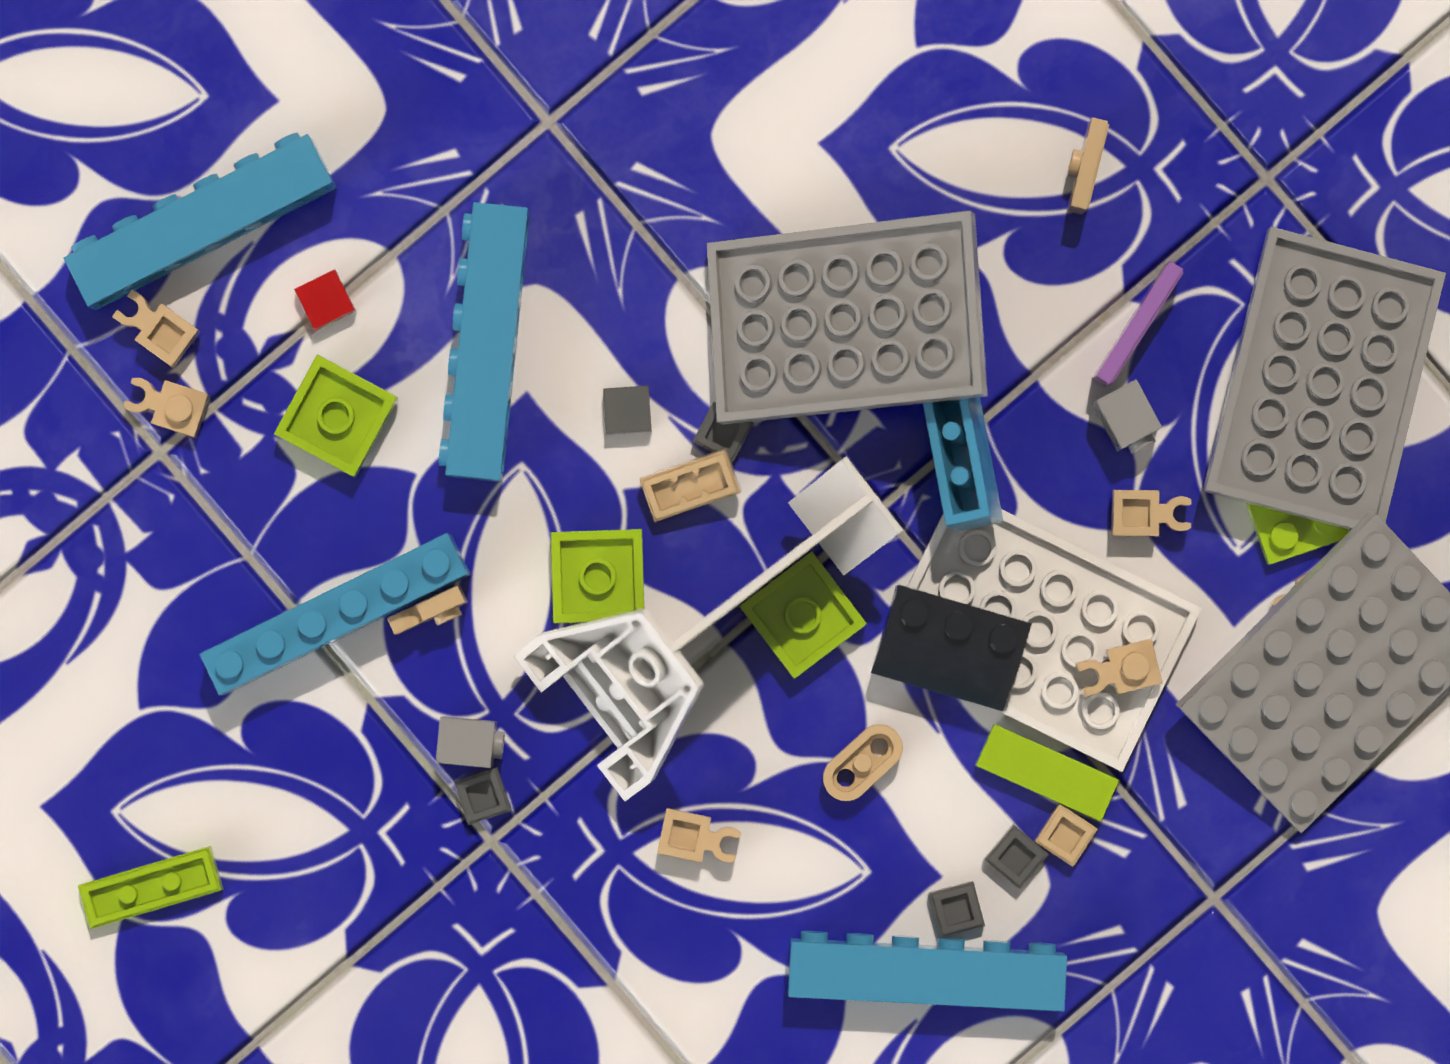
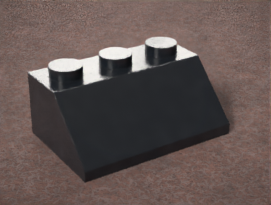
M898 584L894 590L871 673L1003 711L1022 660L1032 623Z

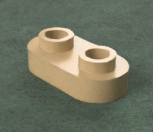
M883 724L871 725L863 730L826 765L823 772V783L828 793L841 801H851L860 797L899 761L903 750L899 734L893 728ZM877 738L884 739L888 744L886 753L881 756L874 755L870 749L872 741ZM842 769H849L854 774V781L849 786H841L837 782V774Z

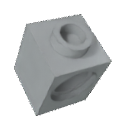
M1137 379L1091 403L1117 451L1128 446L1131 454L1156 441L1152 433L1162 428Z
M442 716L439 722L436 763L491 768L494 764V758L502 759L505 732L497 731L498 721Z

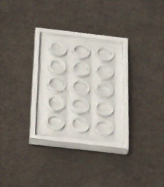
M1002 509L1004 522L964 531H958L946 526L943 513L907 587L1032 623L1017 675L1003 711L999 712L1122 772L1202 608ZM1152 639L1163 683L1121 694H1116L1114 683H1111L1097 694L1084 696L1082 687L1093 686L1097 682L1098 675L1091 668L1078 671L1076 662L1084 660H1095L1101 663L1107 662L1106 649Z

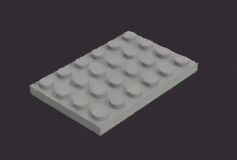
M972 211L707 243L718 423L724 425L987 396L975 213Z
M1269 227L1266 232L1203 491L1352 530L1370 511L1376 513L1386 523L1446 273L1287 230Z
M1370 511L1175 705L1286 820L1302 833L1450 686V592L1376 513Z

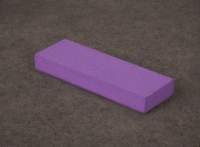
M1171 261L1164 265L1092 377V380L1103 387L1113 384L1184 272H1182L1183 269Z

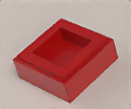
M335 269L294 289L315 331L356 311Z

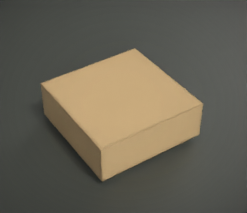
M1058 803L1034 842L1073 867L1098 829Z

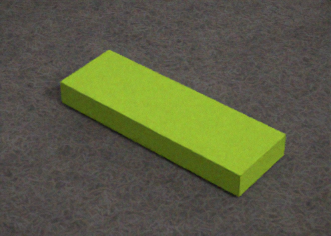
M993 724L975 764L984 770L1098 821L1102 820L1119 782L1118 779L996 724Z
M211 846L78 885L90 929L224 889Z

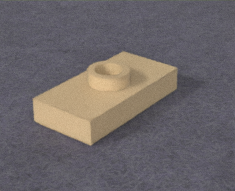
M1092 117L1087 125L1082 150L1074 149L1072 152L1067 176L1075 178L1067 207L1068 212L1082 215L1089 208L1109 128L1108 121Z
M726 448L639 479L654 522L741 492Z

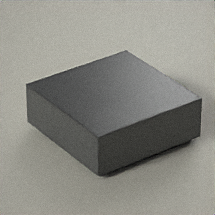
M648 385L603 389L607 435L652 432Z
M713 401L692 442L712 453L726 448L731 463H733L754 422L724 425L718 423L716 402Z
M498 767L454 782L468 825L512 811Z
M1012 824L985 856L984 860L1020 889L1049 854Z
M973 881L929 892L940 937L985 926Z

